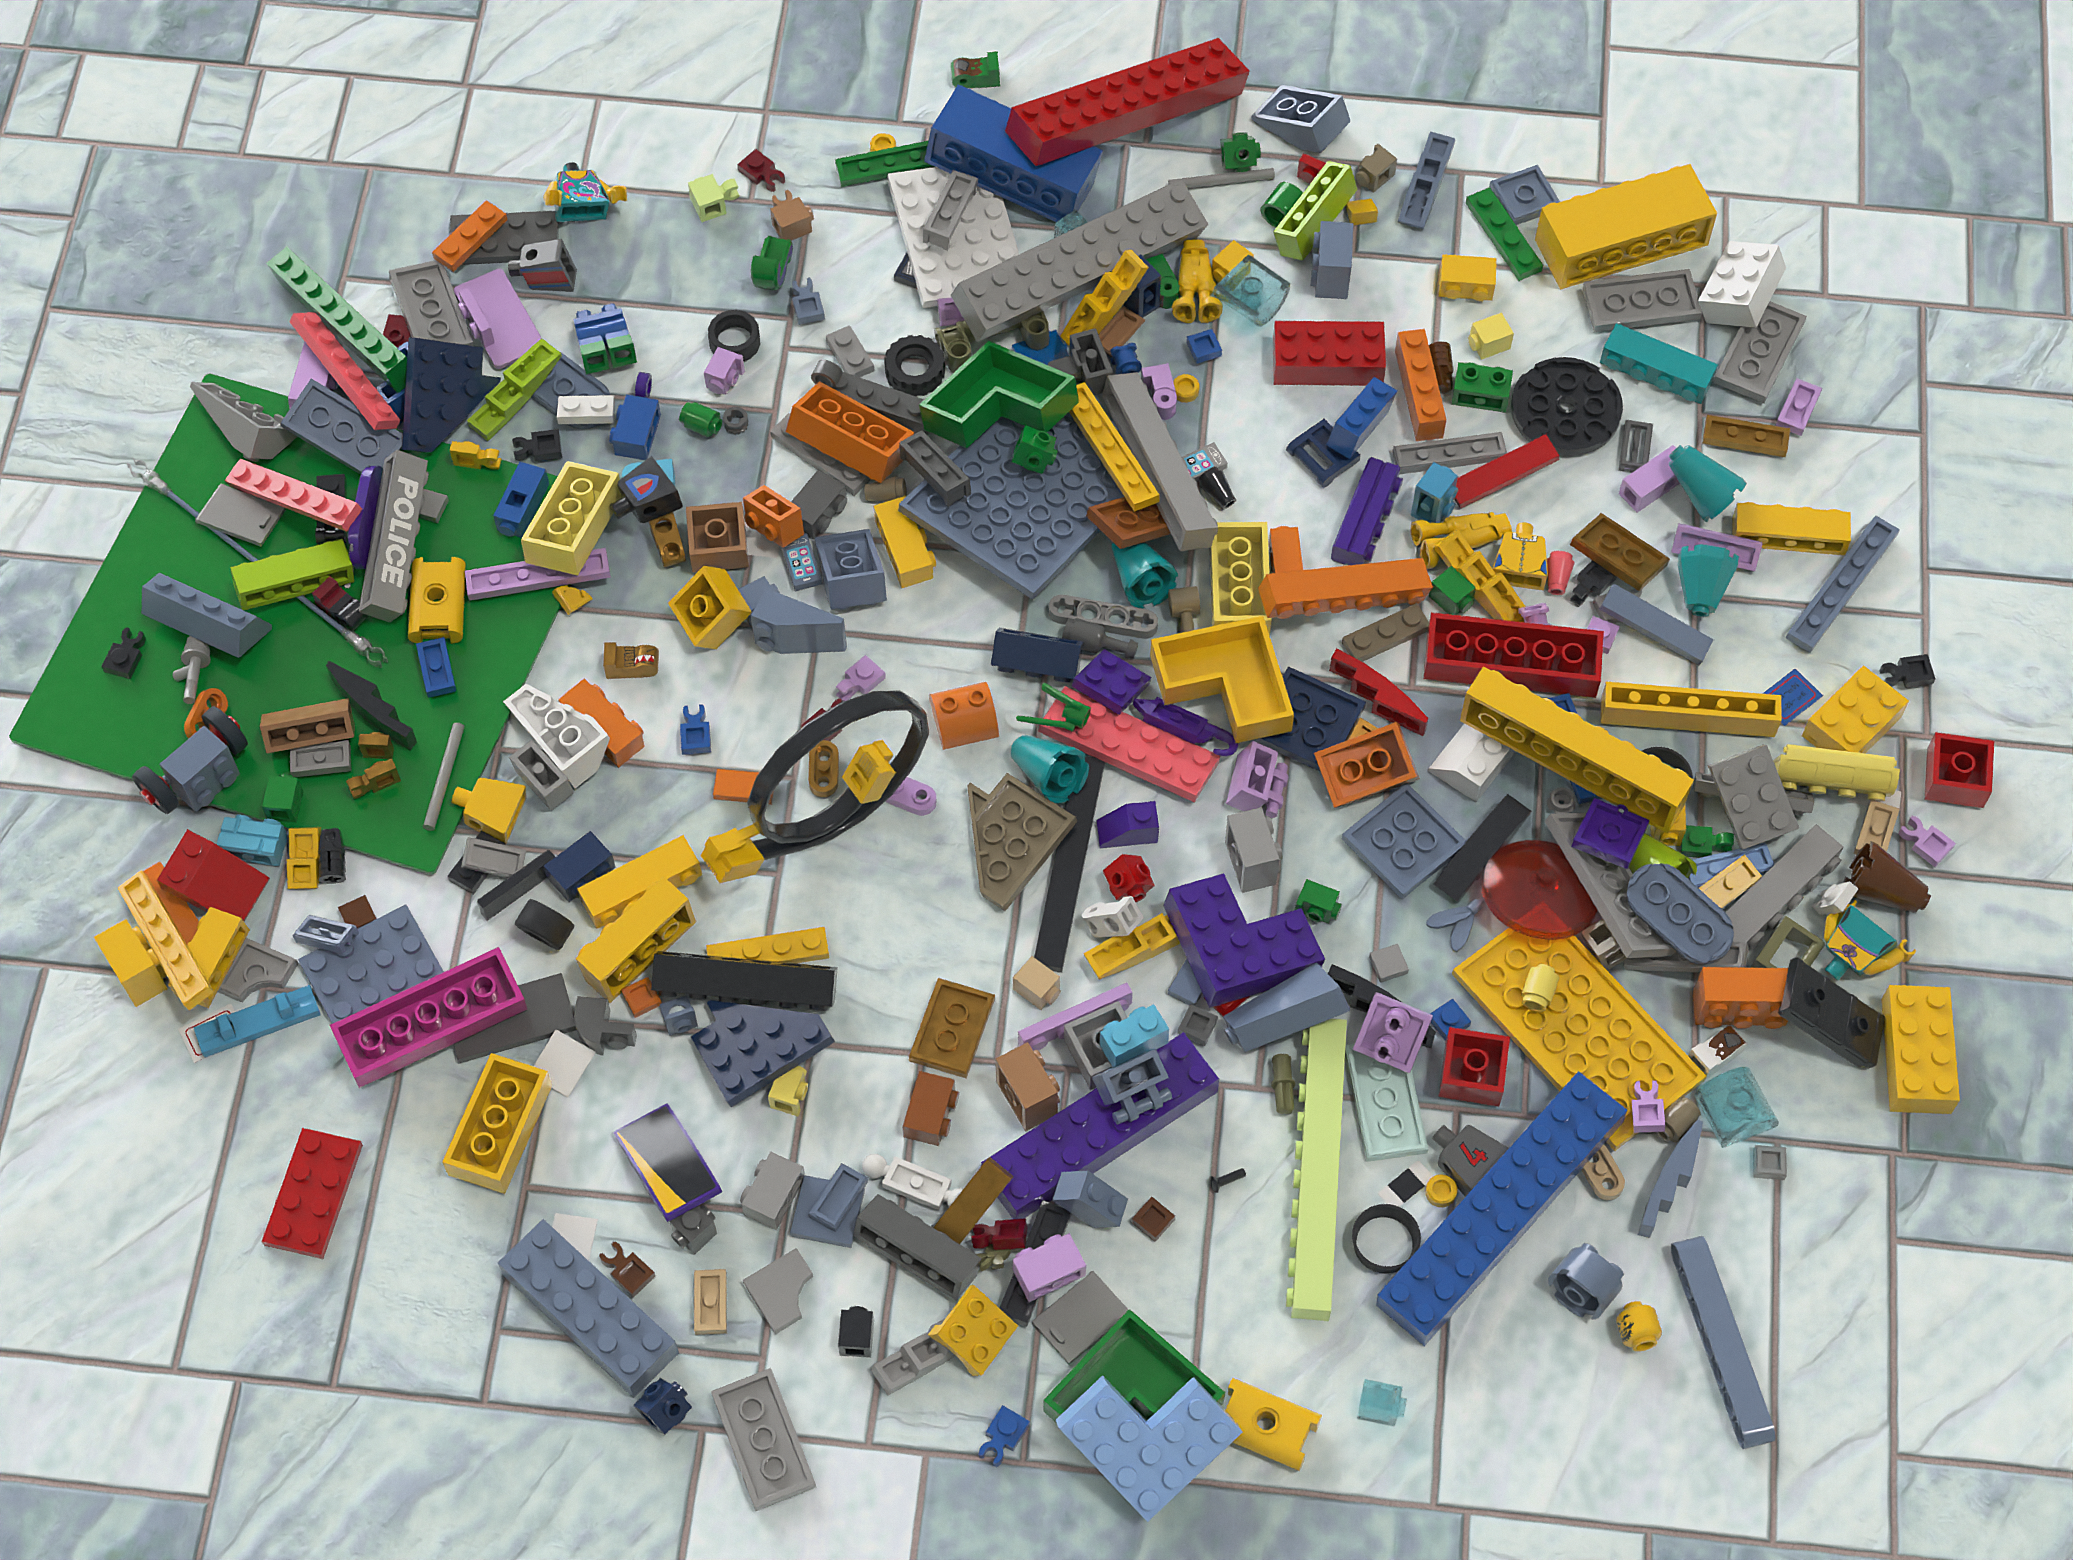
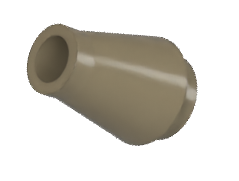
M894 476L885 479L882 483L865 484L864 491L867 501L887 502L903 496L907 497L904 478Z

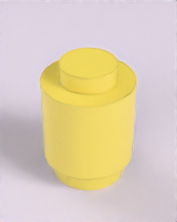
M1539 964L1538 967L1530 968L1521 994L1523 997L1522 1004L1525 1007L1543 1012L1551 1004L1559 981V976L1555 973L1554 968L1545 964Z

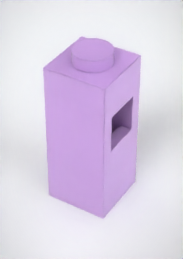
M1674 445L1623 478L1619 495L1637 513L1680 484L1668 465L1671 461L1669 455L1676 449Z

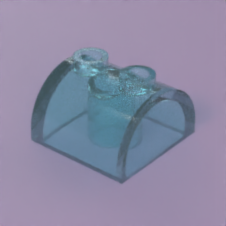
M1248 254L1214 287L1213 293L1220 301L1256 326L1261 327L1267 324L1280 310L1288 296L1291 283Z
M1749 1067L1734 1068L1712 1078L1703 1084L1694 1095L1722 1148L1773 1129L1779 1124Z

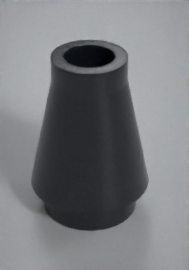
M1215 466L1205 471L1199 477L1200 487L1222 509H1227L1236 502L1237 499L1231 491L1223 470L1219 471Z

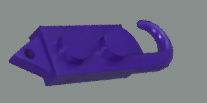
M1158 697L1155 700L1135 698L1133 701V706L1144 717L1143 721L1193 744L1205 743L1213 737L1229 745V748L1222 750L1215 748L1213 753L1219 756H1231L1238 749V743H1235L1233 734L1208 723V719L1174 704L1164 705L1163 699Z

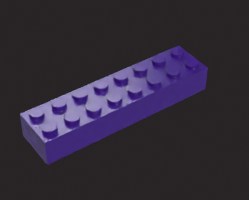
M1184 1032L1170 1040L1168 1044L1156 1049L1169 1077L1156 1083V1088L1158 1091L1168 1088L1172 1094V1099L1164 1102L1163 1107L1155 1111L1149 1109L1139 1114V1118L1134 1121L1128 1122L1126 1120L1116 1124L1112 1113L1122 1109L1120 1101L1104 1105L1096 1088L990 1156L1014 1176L997 1197L1013 1219L1028 1217L1040 1209L1043 1200L1051 1202L1062 1172L1089 1171L1094 1174L1218 1093V1076ZM1141 1090L1131 1095V1098L1135 1103L1146 1098V1093L1144 1090Z

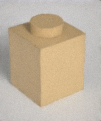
M1031 956L1014 975L1013 990L1042 1010L1047 1003L1052 1004L1058 998L1061 992L1060 976Z

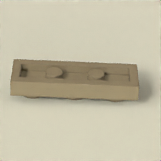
M1416 603L1344 636L1342 644L1349 655L1363 662L1426 633L1429 621Z

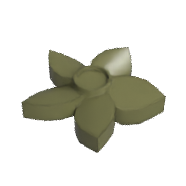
M993 1244L988 1245L986 1253L976 1254L982 1258L980 1270L984 1271L990 1266L993 1270L1004 1268V1260L1009 1257L1010 1249L994 1250Z

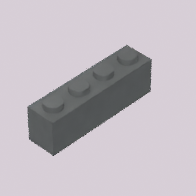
M877 1194L856 1220L854 1237L956 1301L977 1277L982 1258L977 1256L972 1250L964 1248L950 1239L945 1233L939 1232L927 1225L921 1218L903 1210L892 1200Z

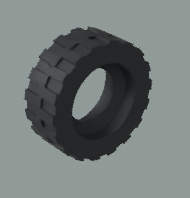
M923 335L901 337L890 345L884 358L885 375L888 379V384L895 390L916 397L920 395L925 396L942 384V379L945 377L944 352L940 349V345L929 337L926 338ZM920 356L927 360L929 366L924 374L912 376L903 372L901 368L902 362L908 357Z

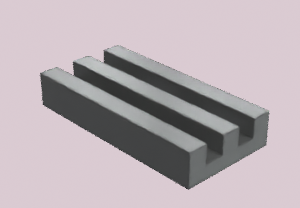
M1625 420L1618 471L1624 472V469H1630L1629 472L1632 473L1649 462L1653 430L1652 423ZM1630 427L1635 428L1631 462L1626 461ZM1641 429H1645L1646 435L1642 463H1637Z

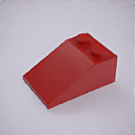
M188 829L157 878V882L162 890L205 912L212 907L240 917L244 922L270 880V877Z

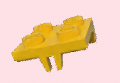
M970 1285L943 1323L935 1325L928 1335L955 1354L972 1376H982L1018 1325L975 1285Z

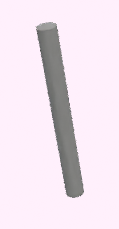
M1274 168L1180 179L1183 180L1187 188L1274 179L1275 173ZM1180 179L1168 180V185Z
M453 723L423 824V828L430 831L435 829L464 730V725L461 723Z

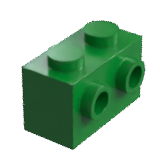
M1458 362L1451 405L1506 413L1513 370L1502 367L1482 366L1471 362Z

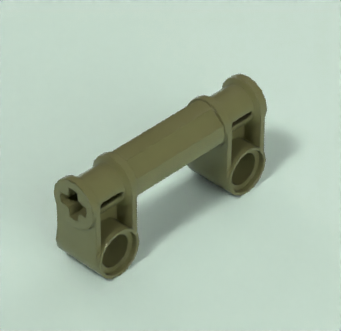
M1044 311L994 334L998 335L1018 328L1028 349L1036 352L1045 350L1050 343L1049 323ZM965 320L958 321L956 325L940 329L938 327L934 329L936 342L944 352V358L949 370L954 373L972 356L970 343L977 340Z

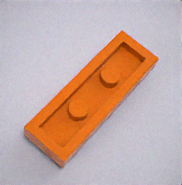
M486 200L432 251L433 258L454 272L508 220L507 214Z

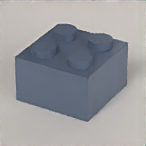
M1321 221L1320 232H1314L1310 286H1315V297L1348 298L1352 268L1353 223Z

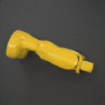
M1186 240L1183 243L1184 248L1180 253L1178 279L1180 286L1179 294L1182 297L1173 302L1172 314L1179 321L1193 323L1196 317L1194 293L1197 292L1199 296V321L1201 323H1208L1219 318L1223 311L1222 302L1216 297H1211L1216 284L1213 281L1209 251L1205 247L1203 240Z
M1493 512L1456 517L1449 516L1441 523L1417 520L1411 523L1410 530L1414 544L1416 546L1421 545L1420 557L1423 558L1426 569H1432L1437 566L1440 558L1433 547L1444 539L1433 537L1443 534L1449 535L1451 532L1459 530L1473 549L1495 540H1500L1505 532H1512V527L1505 513L1495 515Z

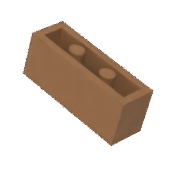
M347 698L262 714L260 729L266 753L352 738L355 732V722L350 701Z

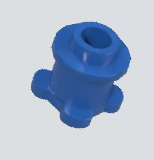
M1128 343L1121 347L1115 346L1110 350L1112 355L1110 359L1111 364L1117 366L1115 369L1116 375L1139 373L1141 371L1142 364L1137 360L1135 352L1137 346L1135 343Z

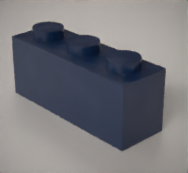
M999 627L995 632L991 665L998 666L997 670L1001 672L1014 673L1016 669L1026 671V676L1042 678L1043 674L1054 676L1055 681L1070 683L1071 679H1074L1079 674L1084 642Z

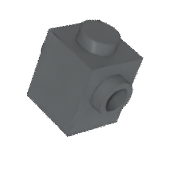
M705 1205L701 1207L696 1206L670 1221L673 1232L671 1237L681 1248L687 1247L695 1255L717 1234L714 1223L716 1218Z

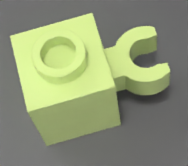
M713 174L688 182L690 200L701 222L727 214L725 200H735L740 197L735 179L726 180L722 185L718 186Z

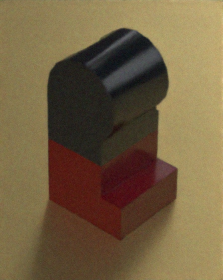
M331 576L312 592L317 607L351 632L369 617V615L359 612L360 602L339 587L338 582Z

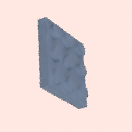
M1405 783L1346 830L1341 838L1401 899H1404L1452 860L1467 842L1408 783Z

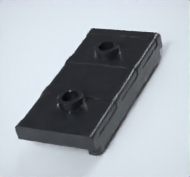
M1799 957L1790 959L1782 1006L1779 1007L1778 1014L1856 1067L1864 1066L1867 1069L1875 1067L1878 1061L1885 1016L1831 981L1827 976L1816 971Z

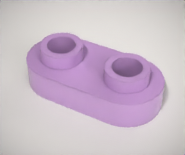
M906 777L895 793L886 800L891 805L920 816L930 814L935 809L937 803L936 793L933 788ZM925 795L926 798L923 800L917 799V796Z

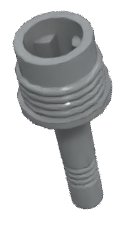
M192 636L187 638L184 652L181 655L182 662L187 666L173 671V678L177 682L186 679L183 698L186 704L195 703L200 668L208 666L211 660L210 645Z

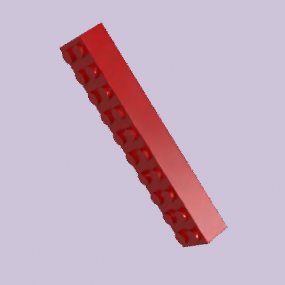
M1216 38L1011 107L1005 132L1033 164L1038 166L1242 95L1250 70L1220 38Z

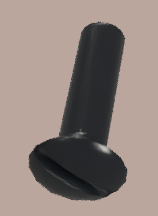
M1240 1168L1219 1178L1210 1176V1186L1215 1193H1218L1221 1186L1245 1177L1246 1172L1243 1168Z

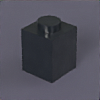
M852 1306L849 1310L841 1309L838 1340L840 1356L871 1358L874 1331L873 1311H868L867 1308L861 1306Z

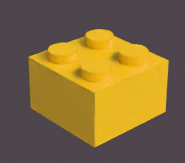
M703 566L668 602L693 645L710 649H717L752 613L727 571L709 566Z
M124 919L94 936V939L135 1007L168 989L163 981V978L167 977L138 925L132 928L127 919Z

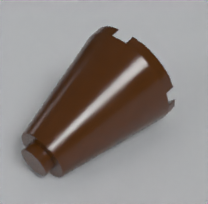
M1870 841V844L1866 843L1860 849L1849 867L1853 870L1851 879L1845 876L1843 883L1850 881L1858 888L1853 898L1916 913L1919 909L1924 910L1931 897L1928 894L1929 888L1873 841Z

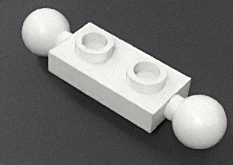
M871 1154L864 1159L862 1164L863 1172L866 1176L873 1179L880 1178L881 1176L885 1177L882 1182L883 1188L936 1210H940L943 1201L947 1202L948 1207H950L963 1190L961 1188L954 1189L953 1191L949 1190L952 1184L951 1179L898 1157H894L891 1166H889L884 1157L879 1154Z

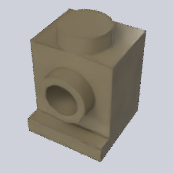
M1376 144L1373 154L1371 156L1367 155L1360 162L1359 172L1355 175L1357 182L1374 193L1395 175L1397 158L1380 144Z
M1603 919L1590 924L1581 932L1586 946L1607 971L1627 959Z

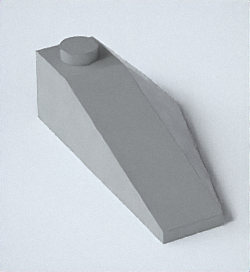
M191 382L190 388L231 445L243 453L245 459L258 462L260 459H272L298 437L281 427V422L284 419L283 416L274 414V417L262 413V406L240 401L241 397L214 383Z

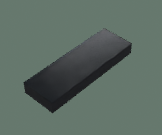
M550 850L545 851L479 898L477 903L483 917L488 921L547 879L544 865L555 858L554 854Z

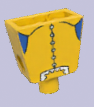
M1519 523L1516 527V533L1505 532L1493 570L1495 573L1502 572L1511 586L1544 591L1548 575L1545 538L1533 535L1534 527L1530 523Z

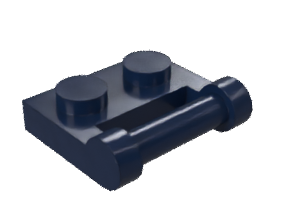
M1322 419L1292 440L1286 447V451L1291 456H1296L1317 477V482L1323 488L1330 485L1337 476L1359 462L1361 456L1356 451L1351 459L1327 446L1333 427L1325 419ZM1309 445L1330 467L1324 470L1303 447Z

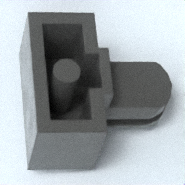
M1096 328L1070 335V356L1048 363V366L1074 376L1076 382H1085L1093 395L1103 393L1107 376L1113 375Z

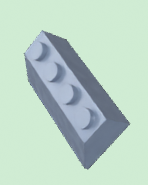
M158 573L142 586L141 614L238 658L272 630L270 623L161 573Z

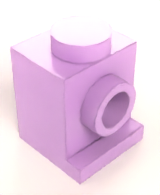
M718 347L704 371L706 388H709L716 394L722 393L726 395L729 388L737 383L739 374L743 375L745 372L743 356Z

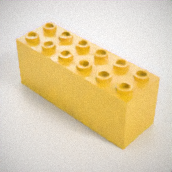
M1687 164L1681 167L1675 166L1657 174L1651 173L1637 180L1624 181L1620 185L1600 188L1586 195H1577L1569 200L1558 203L1553 202L1542 207L1535 241L1561 290L1584 283L1585 281L1595 280L1708 246L1717 211L1691 164Z

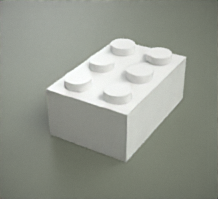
M1728 242L1698 300L1706 323L1757 327L1786 270L1779 245Z

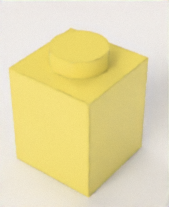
M1499 313L1472 323L1468 341L1471 349L1477 351L1482 360L1511 349L1514 333L1503 314Z

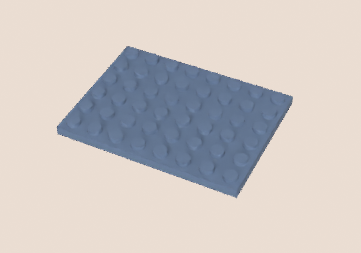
M1069 412L1047 432L1049 435L1056 437L1054 449L1058 450L1053 465L1047 464L1043 474L1027 470L1023 466L1011 462L1014 446L1024 425L1001 416L968 448L959 446L948 456L970 478L971 495L963 496L962 499L947 507L945 500L924 479L899 503L898 511L1033 600L1101 531L1086 517L1088 507L1124 497ZM1112 422V424L1114 425V427L1116 428V430L1118 431V433H1119L1120 436L1122 437V435H1121V433H1120V431H1119V429H1118L1116 423Z

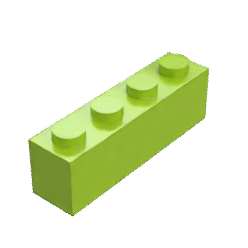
M1328 161L1276 227L1273 233L1281 256L1302 261L1306 258L1313 248L1314 232H1320L1321 221L1333 222L1358 190L1351 165Z
M343 539L230 567L233 585L242 610L312 593L329 576L336 580L339 586L354 582L352 563Z

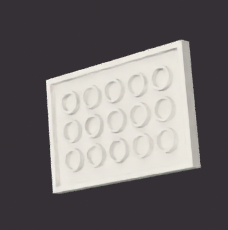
M937 167L890 173L887 180L923 308L938 306L937 299L951 298L950 295L959 282L1019 255L1003 198L978 186L976 195H972L950 239L948 251L930 242L928 244L923 243V229L951 175Z

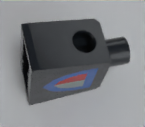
M652 456L618 481L617 485L622 498L610 504L617 519L632 512L640 523L649 522L683 508L678 490Z

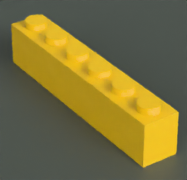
M1606 682L1601 696V724L1775 737L1782 721L1781 695Z

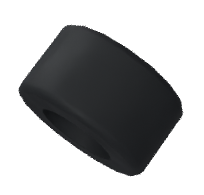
M533 899L527 901L515 921V925L520 930L556 950H560L575 927L565 916Z

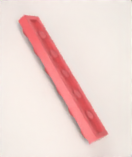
M312 312L293 313L289 322L374 430L397 429L400 422L399 417L353 361L349 353L338 342L334 334L323 323L321 318Z
M241 458L225 479V482L232 488L346 532L362 511L357 502Z

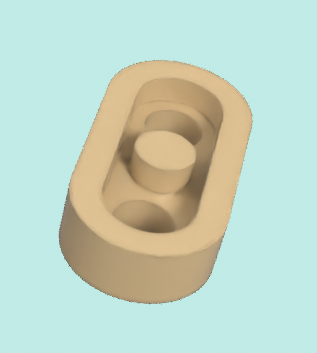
M1603 1145L1594 1155L1598 1162H1588L1582 1168V1172L1599 1198L1614 1200L1621 1195L1625 1180L1607 1147ZM1609 1182L1613 1188L1605 1189L1602 1183Z

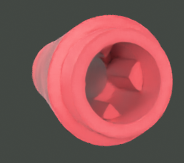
M1553 551L1550 553V557L1547 558L1548 592L1550 594H1565L1575 564L1572 560V554L1568 552Z

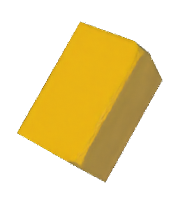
M1372 199L1349 201L1345 205L1349 222L1353 223V225L1377 222L1378 210Z

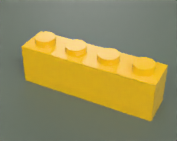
M1737 503L1732 516V535L1762 542L1761 549L1845 555L1851 542V512H1844L1838 509L1820 510L1812 509L1811 507H1784L1780 504Z
M684 835L577 888L584 908L596 929L611 922L614 923L622 915L627 905L638 901L644 895L646 888L651 883L658 882L663 876L678 888L682 885L687 886L694 883L698 877L702 876L699 860Z

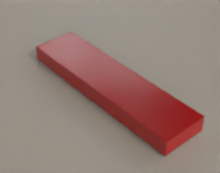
M1545 434L1458 477L1456 483L1458 492L1454 500L1459 508L1462 509L1559 461V454Z

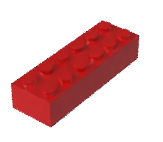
M1431 612L1427 630L1423 679L1472 684L1481 669L1485 667L1489 670L1498 671L1509 681L1524 685L1530 691L1556 694L1569 693L1574 696L1596 698L1601 683L1604 631Z

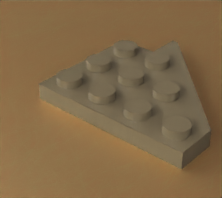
M1006 773L990 794H987L972 783L967 785L980 892L984 898L1004 911L1008 909L1077 823L1074 815Z

